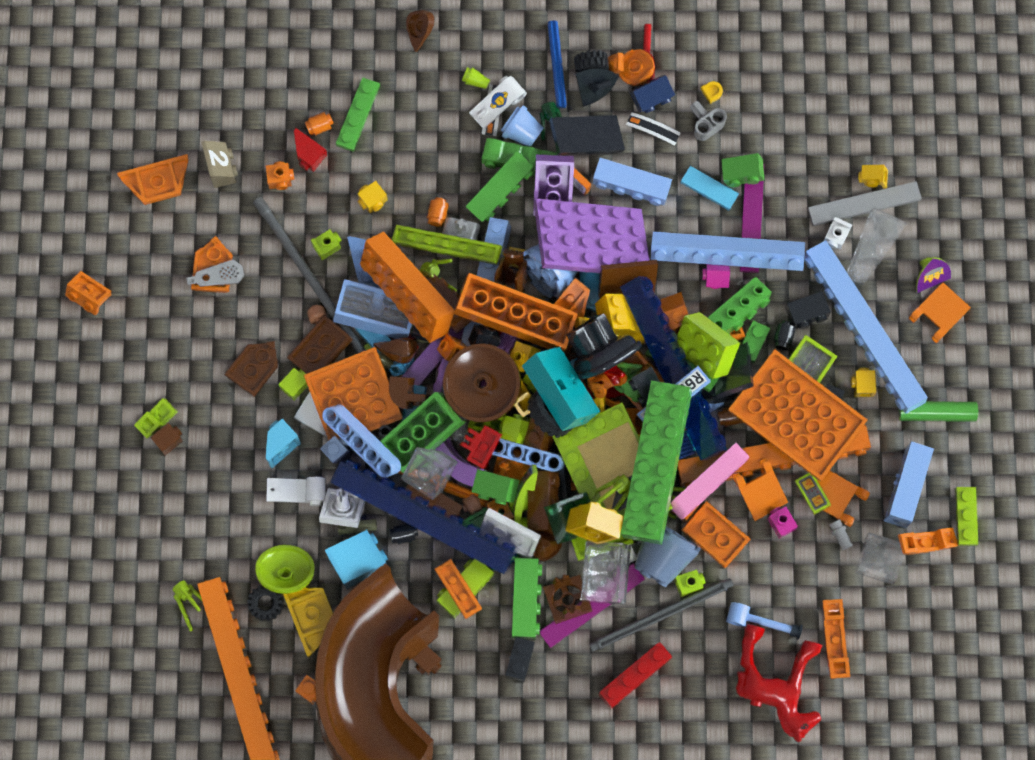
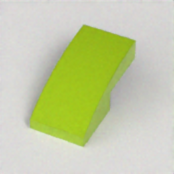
M162 398L134 426L148 439L173 418L178 411L165 398Z

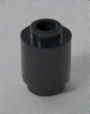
M782 321L777 324L773 340L776 349L788 351L789 347L792 346L796 328L791 322Z
M411 522L395 525L392 529H389L392 544L398 543L400 545L415 541V536H419L416 524L412 525Z

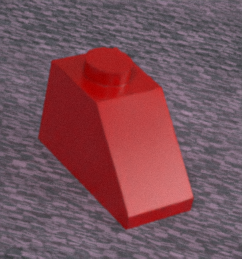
M295 128L294 137L298 164L303 169H309L314 172L327 156L326 149Z

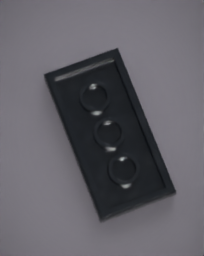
M617 115L555 117L549 120L557 155L618 153L625 150Z

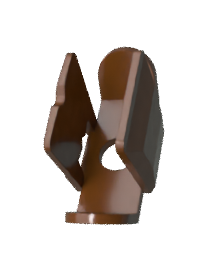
M504 249L502 252L504 256L495 272L494 282L502 285L505 278L504 286L523 293L527 281V260H524V252ZM516 264L520 269L519 271H514L510 269L509 265Z

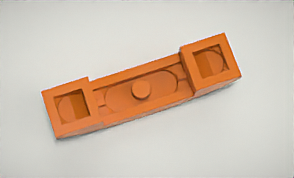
M953 528L898 535L902 552L905 555L929 553L958 546Z
M823 600L824 637L830 679L850 678L844 630L843 600Z

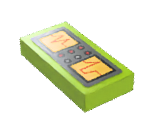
M810 473L795 480V484L813 515L831 506L817 479Z

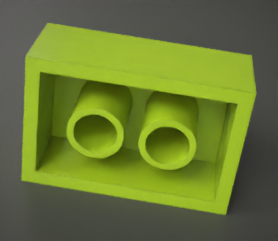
M698 312L684 316L673 349L695 366H699L712 379L729 374L740 342L702 313Z

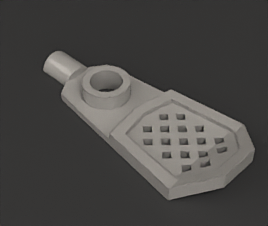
M230 260L196 272L195 276L186 279L188 285L197 283L200 287L239 284L244 277L242 265L235 260ZM207 275L210 278L208 281H204L202 279L203 276Z

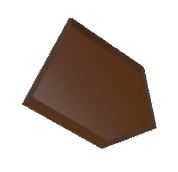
M275 341L248 344L224 375L248 394L255 397L278 368Z

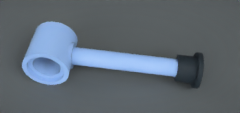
M731 602L726 620L727 623L745 627L748 621L790 633V636L797 637L796 639L799 640L803 625L792 624L791 626L749 614V606Z

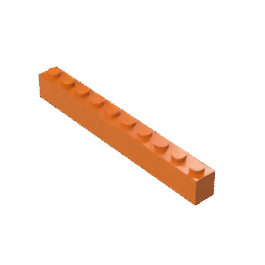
M866 425L861 428L838 460L848 458V455L855 454V456L867 454L866 451H869L871 444ZM771 443L746 447L742 449L750 458L726 481L733 480L732 476L736 473L742 475L743 478L753 476L755 472L764 474L765 472L759 463L763 458L770 461L773 469L788 470L791 469L792 465L798 464ZM725 452L679 460L677 468L680 487L685 486L687 488Z
M218 577L199 583L197 585L250 760H280L277 750L273 751L271 743H274L272 733L266 730L265 724H268L266 713H261L259 707L263 703L260 693L256 694L254 686H257L254 674H249L248 668L251 667L249 657H244L242 649L246 648L243 637L238 638L237 630H240L237 618L233 619L231 615L234 608L232 601H227L225 593L229 592L226 582H221V578Z

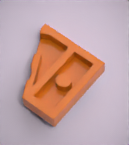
M575 277L553 304L578 313L577 318L584 317L590 289Z

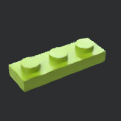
M956 487L958 546H977L976 487Z

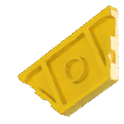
M305 587L294 593L283 594L307 657L311 656L320 646L327 623L333 614L323 588Z

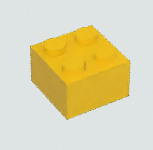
M589 502L588 504L570 509L565 531L595 544H602L619 539L624 516L618 514L614 509L601 507L600 503Z

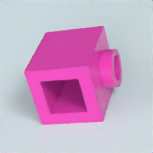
M706 264V269H702V280H705L706 287L712 289L729 288L730 266Z
M779 506L770 512L771 515L767 520L779 539L797 529L798 525L787 507L781 509Z

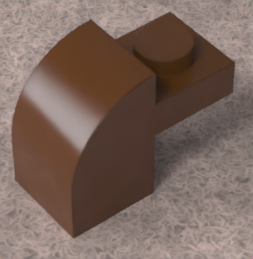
M390 377L389 394L392 401L400 408L413 409V405L420 406L431 395L414 394L415 378Z

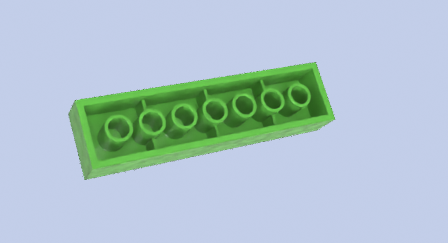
M651 380L621 529L623 538L662 545L692 396L690 387Z

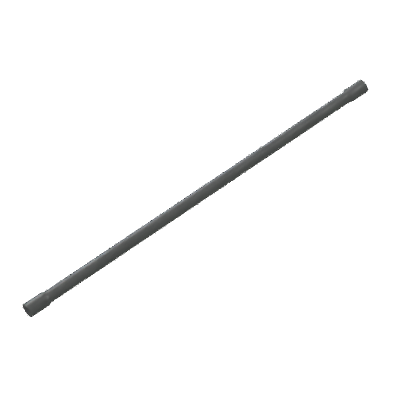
M263 197L257 198L253 202L254 206L266 220L332 319H334L336 306L278 223ZM336 323L353 338L350 345L356 354L366 351L349 326ZM432 453L427 456L431 466L440 478L443 479L449 475L439 465Z

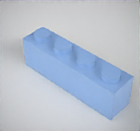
M603 158L599 159L593 178V184L599 189L605 190L608 188L614 190L616 194L631 195L633 199H644L656 206L665 205L672 179Z

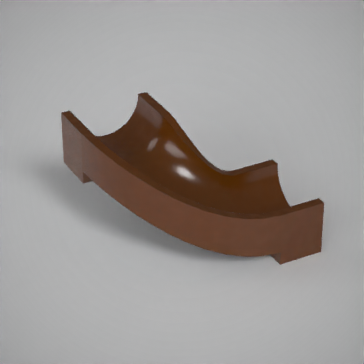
M386 563L344 597L328 621L321 639L315 672L316 709L321 735L333 760H432L434 740L402 708L398 698L396 683L404 661L406 659L408 661L411 660L438 637L439 615L435 611H432L429 615L425 614L413 606L398 588L393 579L391 568Z

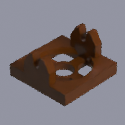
M564 574L561 579L558 577L554 578L553 584L543 587L555 624L593 612L580 575L570 578L569 575ZM567 586H574L580 592L572 594L568 592ZM561 588L563 593L561 598L553 601L554 594ZM567 595L574 598L573 603L570 605L563 603V598ZM582 599L580 606L575 605L577 600ZM559 606L565 607V610L563 612H560L556 608Z

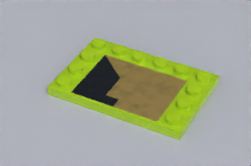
M623 402L597 414L587 424L573 428L563 437L556 438L552 436L584 504L596 502L611 490L613 485L595 493L596 489L612 481L618 475L622 476L625 474L631 481L640 437ZM616 490L600 503L601 507L613 509L624 492L619 494ZM628 496L617 510V513L622 516L625 514ZM670 503L669 511L673 509L671 503Z

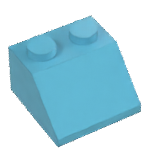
M283 419L273 422L267 433L266 460L271 468H274L301 444L298 435Z

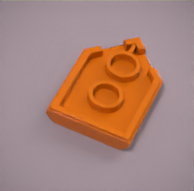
M217 236L213 237L209 243L195 252L192 276H195L196 272L233 260V255ZM205 275L202 279L208 281L210 277ZM195 283L191 285V289L195 291L228 293L230 284L200 287Z

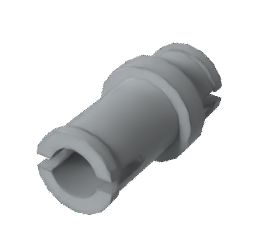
M840 519L829 524L833 531L831 533L833 536L835 535L842 551L853 546L845 531L847 528L842 525Z

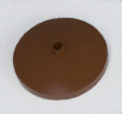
M474 344L463 348L451 358L444 372L443 390L450 407L461 417L475 422H490L506 415L516 404L521 390V375L514 359L503 349L489 344ZM483 380L487 383L486 387L481 386Z

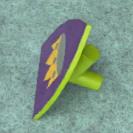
M935 257L921 260L920 265L923 269L917 278L916 292L919 293L951 279L949 265L944 260Z

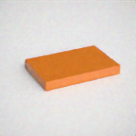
M707 501L681 529L686 536L725 569L751 540Z

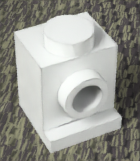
M835 217L824 241L826 240L832 249H841L852 224Z

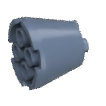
M666 526L662 545L641 542L634 568L647 578H653L660 585L667 587L698 555L701 547L690 540L688 541L685 537Z

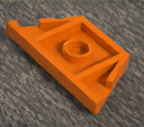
M188 154L119 172L117 175L144 205L181 195L189 157Z

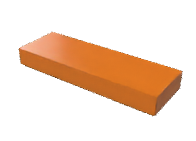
M452 559L434 569L465 620L482 610V607Z

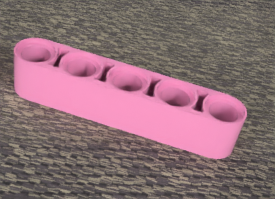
M735 443L671 502L672 511L683 520L750 458L749 455Z

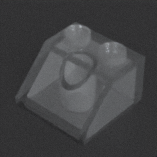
M417 447L401 479L434 500L443 492L458 461L442 451Z

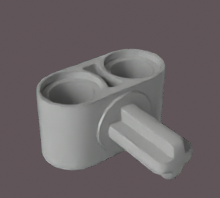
M698 101L690 106L691 111L699 119L694 128V136L697 140L705 141L724 127L727 115L723 109L716 108L707 113ZM720 117L722 121L716 122L713 118ZM704 127L707 129V132L702 133L698 128Z
M447 217L442 234L477 240L480 225L475 222L466 221L463 218Z

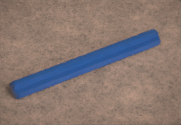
M553 20L548 22L556 106L559 109L566 108L567 101L558 22Z

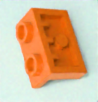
M80 271L67 284L65 296L70 301L83 307L87 312L97 315L99 307L111 296L112 291Z

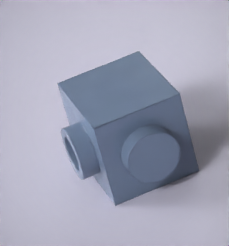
M338 436L332 437L320 448L330 461L335 464L351 451L347 447L349 445Z

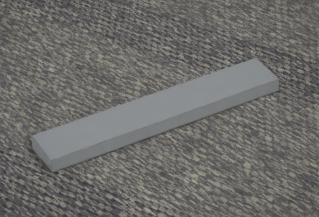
M916 181L808 207V213L812 226H818L833 222L835 217L841 220L921 201L922 197Z

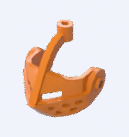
M599 374L588 378L586 385L593 392L595 398L605 397V404L613 407L620 404V401L608 399L606 397V390L613 386L625 384L627 382V375L625 374L624 377L620 378L621 382L619 384L613 385L605 374Z

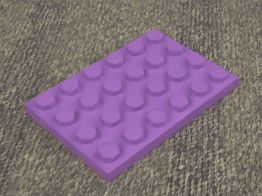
M535 199L534 209L542 268L600 273L601 265L649 261L642 209Z

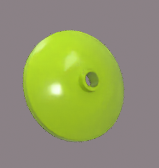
M278 545L269 548L260 555L255 566L256 577L260 584L272 592L282 594L294 593L305 588L313 579L315 570L312 557L305 550L292 545Z

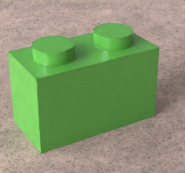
M756 153L722 159L723 181L730 187H739L745 183L757 184L759 181H764L762 157Z
M477 469L472 492L477 493L478 498L489 500L491 497L495 498V503L506 505V502L514 503L520 480Z

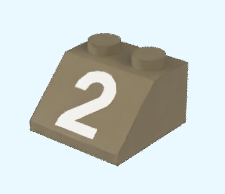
M202 141L206 163L214 188L236 183L235 176H238L236 165L232 166L230 159H234L232 149L227 148L226 142Z

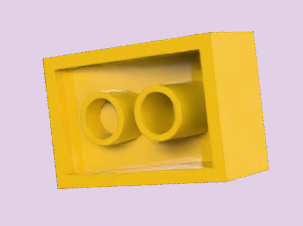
M605 294L595 303L597 315L605 314L616 336L627 334L636 340L653 339L646 304L623 294Z

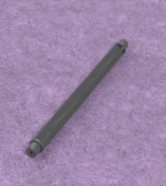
M730 578L724 581L721 580L719 583L608 635L597 638L589 646L592 652L598 649L601 650L618 640L714 595L727 591L728 588L734 586Z

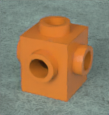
M279 161L275 162L274 165H266L269 189L285 190L292 186L291 180H295L294 171L289 168L288 163Z

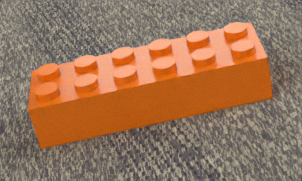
M384 231L367 239L360 262L362 269L372 277L374 283L380 286L385 295L396 304L398 310L404 313L408 321L419 330L421 336L426 338L429 343L448 334L455 311Z
M468 273L464 280L454 309L455 315L547 349L560 347L563 352L566 350L569 342L566 334L573 330L578 315L576 312Z

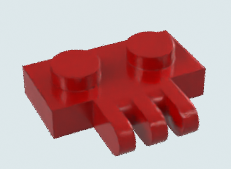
M484 425L481 433L469 427L467 431L473 434V437L465 434L463 438L470 441V443L467 444L461 441L460 445L471 451L467 458L468 461L485 469L503 434L487 425Z

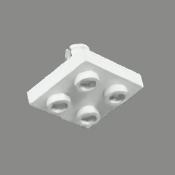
M328 488L319 516V522L358 528L366 501V493L352 492L345 488L344 490L342 488Z

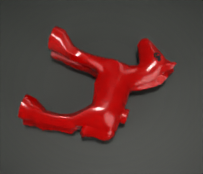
M747 624L744 628L740 661L744 671L737 672L738 683L736 692L740 697L751 700L750 705L761 707L762 704L776 707L784 732L790 737H794L797 742H801L802 738L821 721V715L816 711L799 713L797 704L801 694L802 675L805 666L809 660L820 653L823 645L806 640L802 642L787 681L762 678L754 665L753 650L755 644L763 636L765 629Z

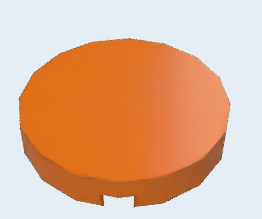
M642 49L629 50L624 54V71L618 74L630 86L643 85L653 75L655 68L654 60L649 53Z

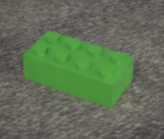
M434 392L380 442L398 458L401 463L400 470L402 473L411 472L466 421L450 407L442 392Z

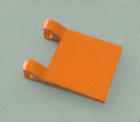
M942 282L911 314L909 319L914 323L924 314L939 328L931 338L935 343H938L971 307Z
M766 458L759 461L765 473L752 481L745 483L743 476L739 473L732 476L754 521L769 514L775 508L788 503L772 465Z
M829 470L821 482L817 479L831 503V506L823 511L851 527L854 523V518L843 512L854 494L866 501L870 492Z

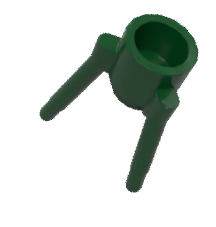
M547 102L541 106L542 112L539 114L541 125L544 127L541 131L542 141L545 140V119L549 121L551 118L562 117L560 109L556 107L555 102Z

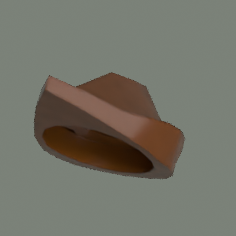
M426 10L410 12L406 19L407 32L415 52L421 48L434 26V15Z
M406 337L374 343L373 346L393 361L409 363L414 358L418 345L416 341Z
M534 531L541 535L533 554L534 557L542 562L555 557L562 548L560 537L552 531Z

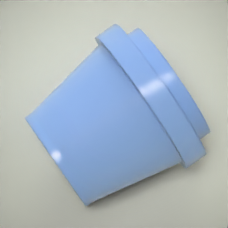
M524 105L521 108L518 106L501 129L503 132L502 137L531 147L544 127L527 111L528 108Z

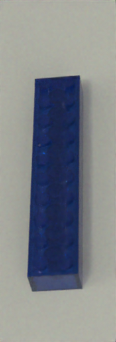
M354 460L341 461L330 483L502 574L508 573L518 554V551L515 550L516 546L509 542L501 543L497 541L499 537L492 533L484 534L480 532L481 528L475 524L467 525L463 523L464 519L458 515L451 514L450 516L446 514L447 510L439 505H429L430 501L422 496H412V491L405 487H395V482L388 478H378V474L371 469H361V464Z

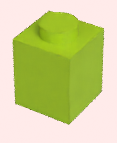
M295 368L278 384L280 389L293 401L308 387L304 377L306 373L301 369L297 371Z

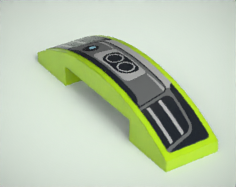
M533 464L521 478L513 504L514 521L526 528L528 527L527 518L522 517L526 491L535 490L538 475L537 466Z

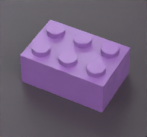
M536 154L533 216H535L534 201L536 198L572 202L574 156Z

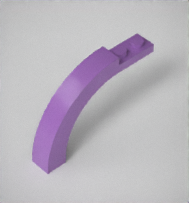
M443 358L438 367V377L433 386L434 392H442L443 376L449 361ZM450 438L446 439L432 452L439 465L450 476L463 484L473 487L477 469L486 471L470 464L461 457L454 448Z

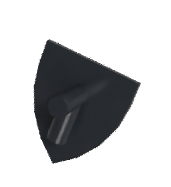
M590 68L576 72L583 107L593 104L607 95L614 87L619 75L603 68Z

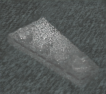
M876 208L871 209L847 271L851 280L859 284H865L907 225V222Z

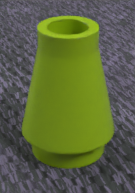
M467 67L461 81L466 82V85L486 89L490 79L473 67L472 69Z

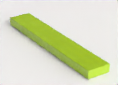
M396 225L392 241L399 246L494 265L498 264L502 251L501 245Z

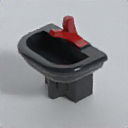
M604 313L590 318L566 334L578 356L574 363V370L580 380L605 374L613 385L619 384L621 382L620 378L625 376V372L621 371L617 364L636 353L642 347L641 342L635 340L630 335L616 336Z

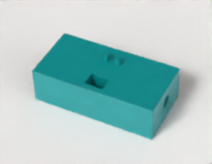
M560 347L535 353L522 365L562 431L587 424L600 412Z

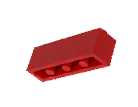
M661 642L657 643L602 689L598 695L610 709H613L672 659L671 654Z

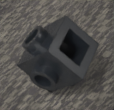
M474 324L468 341L470 345L489 344L498 347L500 336L496 329Z

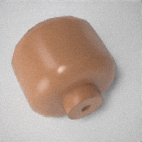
M322 305L310 307L307 311L309 322L317 324L324 315L327 316L325 307Z
M474 494L462 500L465 513L469 512L470 515H473L482 509L479 498Z

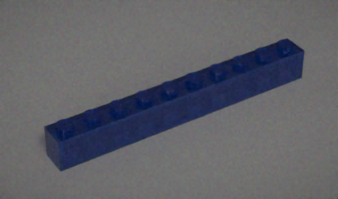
M639 276L620 288L664 382L676 384L693 369L685 360V352L677 343V335L669 326V318L662 311L661 301L652 289L653 284L651 280L647 277ZM701 389L691 397L685 428L702 461L709 460L726 451L727 447L724 436L720 434L717 428L718 423L709 411L710 406L701 394Z

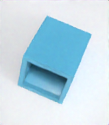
M367 530L325 550L346 590L366 579L388 560L383 549L378 550L376 546L378 541L373 533L369 534Z

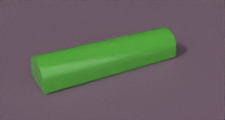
M926 401L925 404L907 414L904 413L903 409H899V421L976 422L978 419L977 402Z

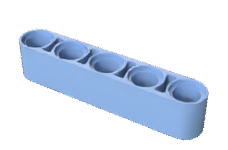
M343 405L331 406L323 411L322 417L324 422L379 476L386 478L400 471L401 463L398 458Z
M500 439V442L503 444V450L501 452L494 450L492 454L530 466L533 464L537 468L552 472L560 471L564 467V460L559 454L505 439ZM517 446L522 451L521 456L518 458L513 455V450ZM534 452L540 454L538 463L532 461L531 457ZM553 457L559 461L557 468H552L550 465V460Z

